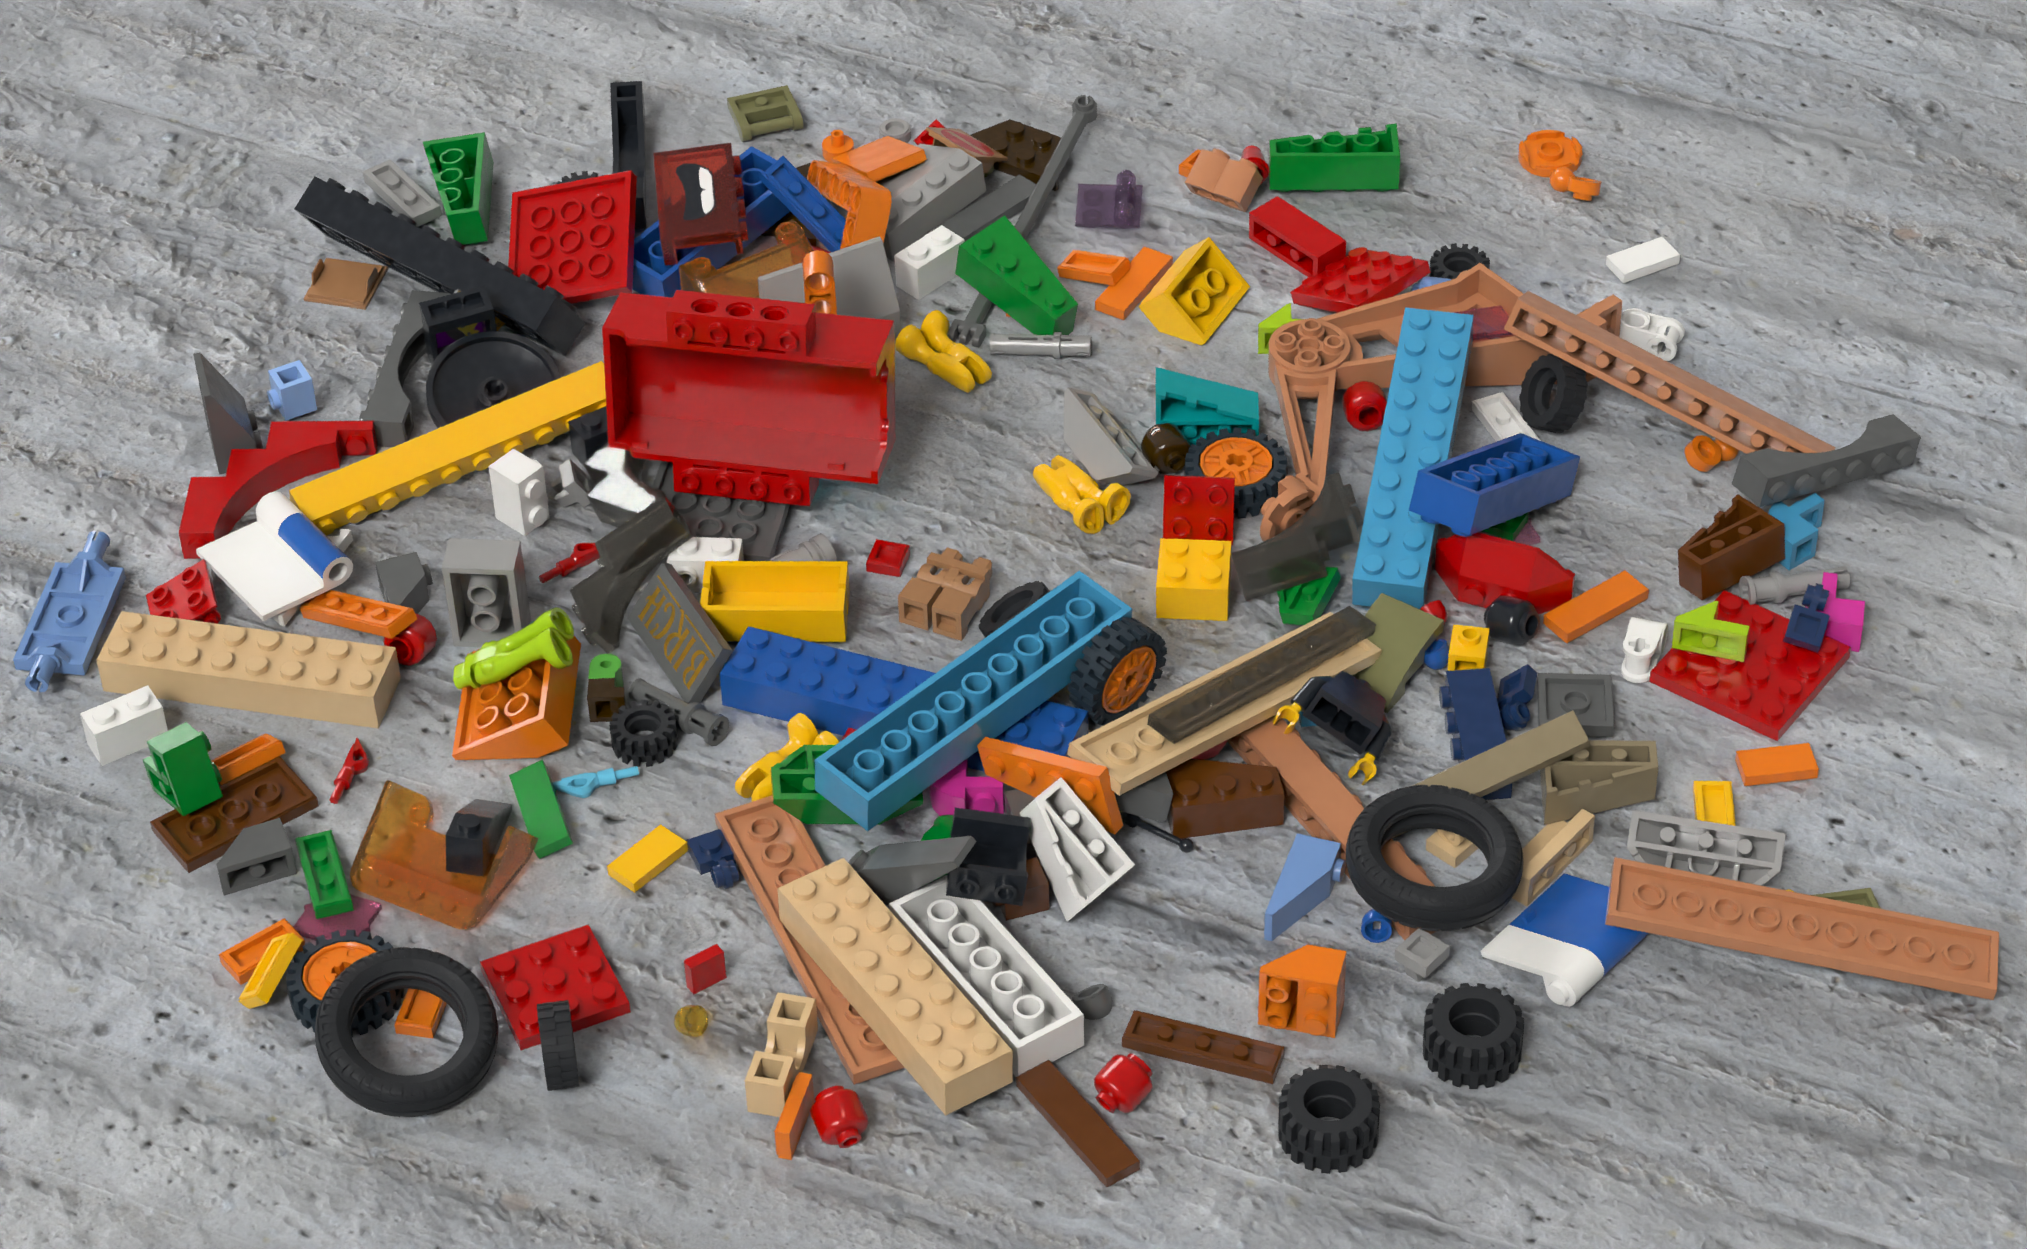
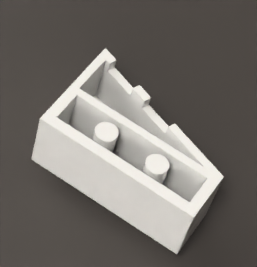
M1062 777L1038 795L1020 812V816L1031 818L1030 839L1067 922L1135 865Z

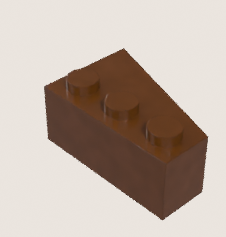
M1737 494L1732 499V506L1725 512L1719 511L1714 516V523L1707 529L1701 528L1678 549L1679 585L1699 599L1704 600L1739 583L1742 576H1752L1784 560V523Z
M1189 759L1166 771L1173 792L1167 819L1171 834L1183 839L1284 825V790L1277 767Z

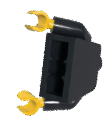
M1341 671L1335 677H1312L1290 700L1291 706L1285 705L1279 708L1273 720V725L1281 718L1287 719L1290 724L1287 726L1284 734H1289L1293 731L1301 711L1304 717L1360 755L1362 753L1365 755L1364 758L1359 759L1349 769L1348 776L1350 779L1357 773L1358 769L1362 770L1365 774L1362 785H1365L1375 776L1377 769L1374 760L1378 761L1391 737L1392 728L1387 715L1384 713L1386 700L1383 696L1372 690L1367 681L1356 679L1344 671Z

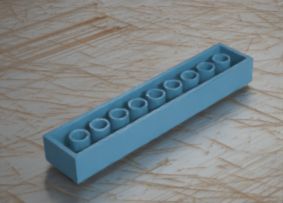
M1405 307L1352 578L1353 605L1371 607L1381 593L1418 609L1425 605L1439 524L1423 521L1420 518L1421 515L1409 511V506L1418 470L1452 458L1473 343L1474 315Z
M1079 570L815 759V790L861 827L869 831L977 752V745L984 737L996 738L1071 683V673L1078 670L1074 665L1077 659H1083L1085 656L1082 653L1086 646L1090 648L1093 645L1091 639L1096 634L1101 636V629L1106 625L1111 627L1113 621L1117 619L1121 621L1123 617L1131 618L1132 608Z

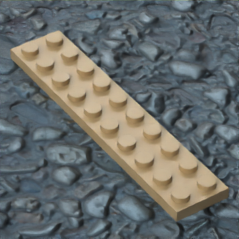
M1329 612L1070 742L1067 755L1073 759L1107 767L1110 775L1111 790L1120 796L1277 714L1282 706H1291L1290 700L1310 678L1316 676L1335 677L1341 671L1354 675L1373 665L1380 657L1382 649L1336 615Z

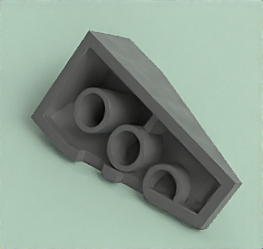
M972 836L884 844L868 852L860 850L848 863L887 906L889 903L958 868L976 843V840Z

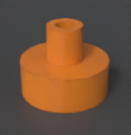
M833 130L831 135L822 142L823 158L833 163L831 158L854 149L852 138L844 135L841 130Z

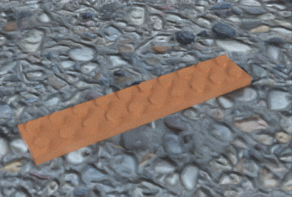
M773 796L715 813L716 825L718 829H721L734 853V859L806 996L816 999L817 1016L852 1083L855 1085L904 1068L779 920L778 888L825 866L802 822L773 804Z
M1614 858L1605 925L1994 1000L1996 995L1999 951L1998 931Z

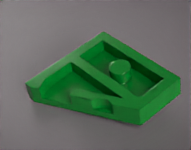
M1275 562L1274 570L1277 578L1276 587L1282 622L1285 624L1305 625L1321 617L1341 579L1338 568Z

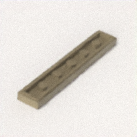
M1574 710L1415 785H1428V787L1430 785L1448 786L1449 789L1452 787L1469 792V794L1472 793L1483 797L1591 745ZM1406 832L1400 833V834H1398V835L1392 837V839L1395 838V837H1397V836H1400V835H1402V834H1404V833H1406Z

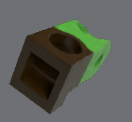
M600 654L590 662L587 691L590 722H610L614 712L619 714L618 708L623 705L626 707L621 660L613 654Z

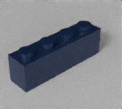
M1490 668L1446 671L1445 686L1439 687V701L1441 709L1447 708L1444 717L1446 734L1453 735V738L1450 739L1451 758L1461 763L1506 742ZM1512 783L1481 798L1485 800L1511 798Z

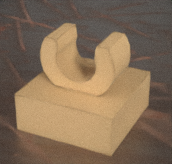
M1437 829L1435 833L1426 839V851L1453 868L1460 865L1478 849L1468 839Z

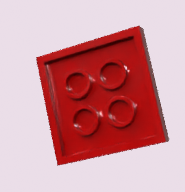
M1359 247L1349 251L1348 256L1342 260L1327 265L1325 270L1318 275L1303 280L1302 285L1290 293L1293 304L1338 313L1394 297L1431 272L1426 260Z
M589 924L480 961L481 972L521 1051L541 1044L537 1004L569 1000L573 1032L631 1013L629 1000Z

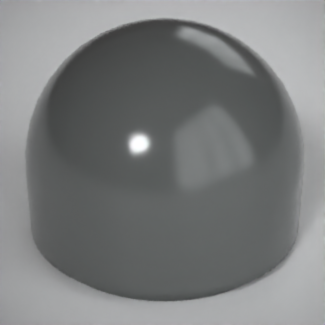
M1104 984L1090 986L1078 992L1071 1000L1084 1014V1018L1089 1020L1101 1019L1107 1016L1112 1009V997L1107 985Z

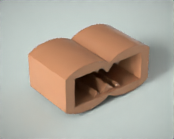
M1213 148L1212 151L1201 150L1185 184L1192 193L1220 202L1235 210L1246 212L1263 177L1258 172L1257 165L1244 158H1241L1239 161L1232 160L1227 153Z

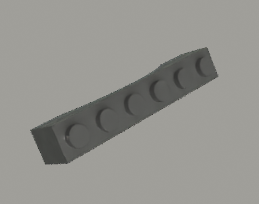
M412 290L408 302L402 305L400 323L394 326L393 341L391 346H386L383 366L377 369L376 384L374 389L369 390L367 408L365 411H361L359 421H374L377 445L380 447H395L409 441L414 428L411 403L402 389L410 369L420 357L427 353L419 303L450 295L451 293Z
M1894 414L1868 421L1866 430L1859 439L1837 450L1821 453H1795L1766 448L1741 455L1732 485L1758 507H1763L1910 466L1916 457V450L1921 436Z

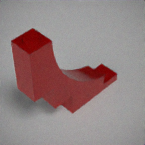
M374 421L271 422L266 449H231L226 476L191 477L179 529L184 559H201L197 555L196 549L228 535L242 516L266 494L304 477L340 468L342 456L375 455L378 445Z

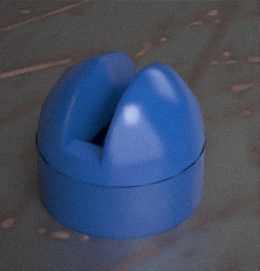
M1435 639L1425 651L1424 663L1427 667L1433 670H1440L1448 664L1449 646L1445 639Z
M1371 909L1365 913L1362 919L1361 933L1370 942H1384L1392 934V920L1384 917L1380 912L1378 913ZM1374 921L1381 922L1380 929H1373Z

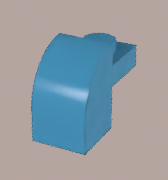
M1816 493L1803 500L1796 501L1790 507L1780 501L1774 503L1769 509L1768 514L1784 523L1785 559L1779 563L1789 571L1815 556L1819 531L1817 528L1821 527L1825 502Z

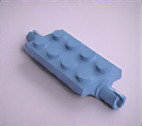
M96 531L90 532L82 552L79 551L70 563L55 562L13 658L16 670L30 671L25 680V685L31 691L37 692L42 682L39 690L40 692H45L49 687L53 673L85 675L126 579L124 568L110 567L102 559L110 544V538L104 532L99 531L95 541Z

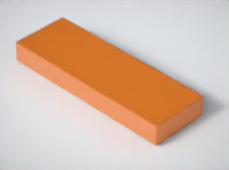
M1143 247L1130 262L1131 268L1115 286L1109 285L1096 299L1095 310L1125 320L1173 265V256Z
M1624 570L1544 614L1543 624L1565 643H1569L1648 599L1649 589Z

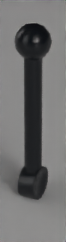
M1128 813L1124 817V821L1129 827L1135 828L1138 826L1178 845L1182 852L1188 853L1193 850L1194 844L1189 838L1181 839L1141 820L1137 815Z

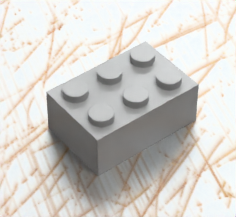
M449 538L442 564V574L453 645L482 647L485 642L498 641L528 626L531 622L521 541Z

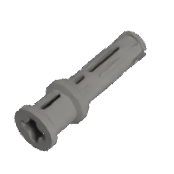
M1845 566L1833 569L1792 575H1783L1775 571L1770 572L1766 577L1751 578L1750 576H1742L1739 581L1740 597L1748 600L1750 605L1766 601H1772L1775 604L1782 603L1787 597L1804 595L1808 584L1815 586L1818 583L1822 585L1823 572L1838 574L1836 590L1848 589L1850 586V574H1843L1848 569Z

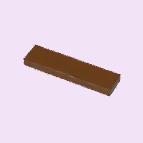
M1137 1010L1133 1011L1122 1037L1123 1048L1273 1084L1285 1051L1284 1046Z
M1050 1060L1016 1077L1018 1089L1106 1188L1140 1170V1160Z

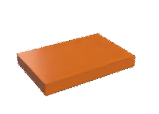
M885 136L831 158L833 163L846 165L875 182L927 160L924 149L890 136Z

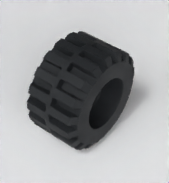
M1469 983L1460 984V988L1456 989L1451 986L1445 989L1444 994L1438 993L1435 995L1433 1003H1429L1426 1008L1423 1032L1424 1060L1428 1061V1068L1431 1072H1438V1078L1444 1082L1451 1080L1453 1086L1461 1088L1462 1085H1468L1469 1089H1478L1479 1085H1484L1486 1088L1493 1087L1495 1081L1503 1083L1508 1079L1509 1073L1514 1074L1522 1057L1524 1018L1522 1017L1520 1006L1514 1005V999L1509 994L1503 996L1501 995L1502 990L1496 987L1488 989L1486 984L1477 983V986H1470ZM1466 1035H1478L1481 1037H1470Z
M1319 1065V1069L1313 1070L1311 1067L1304 1069L1302 1076L1298 1074L1293 1075L1290 1078V1084L1283 1086L1281 1096H1279L1278 1138L1282 1142L1284 1153L1291 1154L1293 1162L1296 1164L1303 1162L1305 1169L1313 1171L1315 1168L1321 1169V1173L1330 1174V1170L1335 1169L1339 1173L1346 1172L1350 1165L1357 1168L1362 1165L1363 1158L1369 1159L1372 1156L1373 1148L1377 1147L1379 1137V1095L1377 1090L1372 1089V1083L1367 1078L1360 1079L1361 1073L1355 1070L1347 1072L1344 1066L1336 1065V1068H1328V1065ZM1333 1117L1340 1120L1327 1121L1318 1118Z

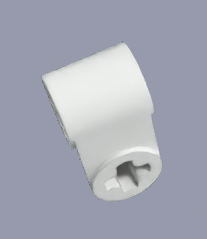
M1636 308L1627 309L1621 313L1620 338L1665 361H1670L1675 357L1677 352L1676 344L1682 340L1685 334V328L1682 323L1674 318L1655 315ZM1667 327H1670V330L1666 336V329ZM1666 343V345H1665V346H1666L1665 351H1664V352H1661V350H1662L1664 344Z
M1631 617L1626 637L1623 641V652L1625 653L1621 668L1623 678L1633 683H1644L1650 680V671L1658 664L1660 655L1663 654L1666 646L1668 623Z

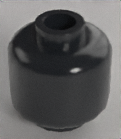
M1500 596L1487 607L1484 613V623L1486 628H1490L1489 636L1495 641L1511 645H1523L1537 634L1540 617L1530 601L1512 596Z

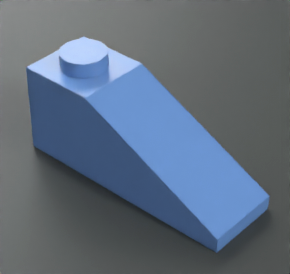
M1297 833L1265 912L1264 940L1273 941L1328 898L1335 881H1342L1346 860L1340 859L1341 843Z

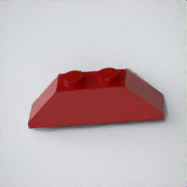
M1478 532L1472 534V536L1455 534L1448 538L1438 539L1436 543L1435 570L1459 602L1487 608L1500 596H1512L1530 601L1539 615L1573 599L1575 573L1569 569H1564L1557 560L1538 547Z

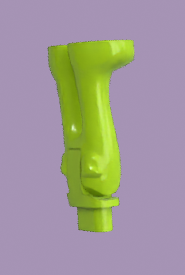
M555 607L545 611L533 623L498 641L485 642L481 649L475 653H469L465 657V662L454 666L453 681L456 688L463 689L471 686L476 689L481 685L496 683L509 677L529 663L540 659H545L557 669H563L572 665V652L566 642L574 637V628L569 616L561 608Z

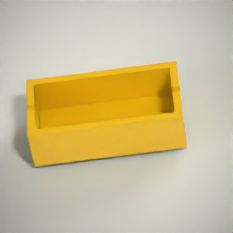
M705 561L700 605L726 641L739 642L748 626L810 642H846L850 597L848 561Z

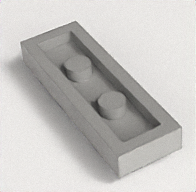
M387 160L363 171L364 182L398 214L402 213L417 223L416 227L442 216L440 205L392 160Z

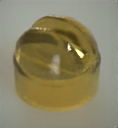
M699 1005L683 1006L674 1016V1026L679 1033L685 1036H701L708 1027V1014Z

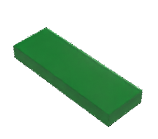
M543 759L510 774L509 777L537 857L541 859L573 844L550 773Z
M332 830L295 838L297 852L316 919L354 911Z

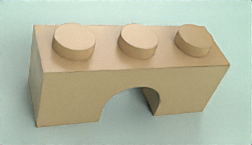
M777 992L767 1019L768 1035L765 1052L755 1051L745 1078L748 1112L780 1117L796 1075L799 1072L803 1073L818 1032L815 998Z

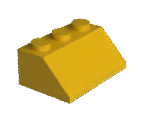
M1208 237L1184 250L1138 307L1159 332L1203 345L1250 286L1211 238Z

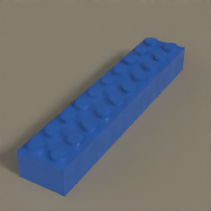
M748 626L719 675L722 705L787 722L797 713H802L812 721L816 729L844 736L848 727L859 729L935 673ZM1045 701L994 739L1066 757L1069 743L1089 733L1088 711ZM979 751L967 758L968 768L985 772Z

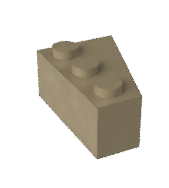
M1589 740L1591 746L1540 769L1544 825L1572 819L1581 809L1593 814L1654 800L1658 776L1656 741Z

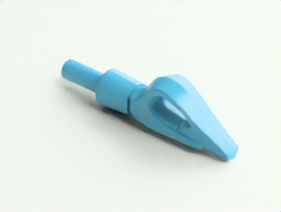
M637 766L616 771L613 768H609L597 773H583L562 778L561 781L553 782L555 790L575 797L587 798L599 786L616 784V780L637 776L639 771Z

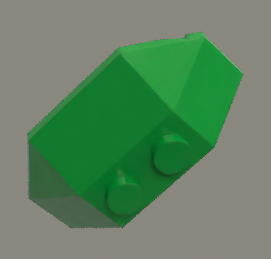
M803 745L787 756L780 764L777 763L771 767L773 804L805 824H858L815 790V759L835 745ZM923 791L877 825L923 804Z

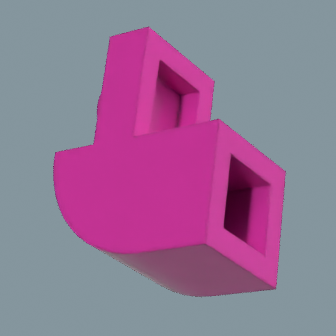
M1823 572V589L1828 590L1829 595L1823 612L1816 611L1830 615L1824 635L1850 646L1851 651L1859 652L1865 601L1836 598L1838 574Z
M966 759L930 785L931 805L939 816L954 815L955 807L1004 814V783L992 777H968V761Z

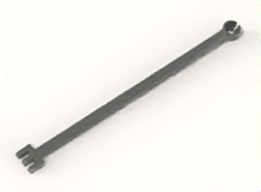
M1086 95L1078 96L1073 102L1072 119L1014 226L1025 240L1087 123H1091L1097 118V103L1091 96L1087 97V105ZM979 292L965 320L954 319L949 328L948 337L955 342L960 334L959 343L967 345L971 337H973L972 346L979 348L986 337V325H982V322L993 302Z

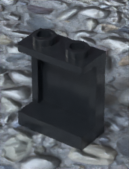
M955 807L949 838L972 836L976 843L960 866L947 873L946 896L1022 906L1028 880L1026 850L1031 818Z

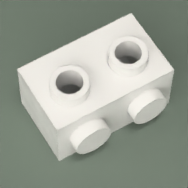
M941 225L895 254L896 286L920 300L956 277L955 270L959 245L964 243L965 239Z
M512 449L488 466L496 519L526 536L550 518L544 477L545 471L537 460L530 459L519 451Z
M672 536L667 563L673 565L691 592H702L705 561H744L742 539Z
M148 685L80 713L87 745L101 766L147 748L148 740L168 731L163 707Z

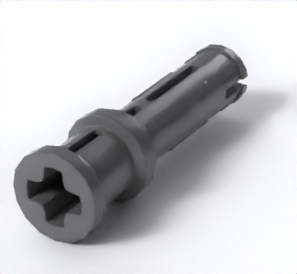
M638 678L631 684L629 689L630 699L641 704V700H648V705H652L654 701L660 700V708L664 705L668 706L670 712L673 711L675 720L679 723L681 730L685 733H695L703 737L705 743L710 746H717L727 735L729 720L724 715H714L706 711L705 706L698 702L688 704L670 693L647 683L644 679Z

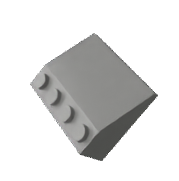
M919 144L917 147L924 149L927 159L925 162L876 181V183L889 189L892 196L883 243L888 259L895 261V254L924 237L927 232L953 217L986 192L983 166L980 161L959 148ZM839 205L834 207L846 219L848 211Z
M880 236L828 253L832 257L834 265L837 315L894 320L895 338H897L901 331L900 309L883 240ZM802 263L758 277L759 298L805 303Z

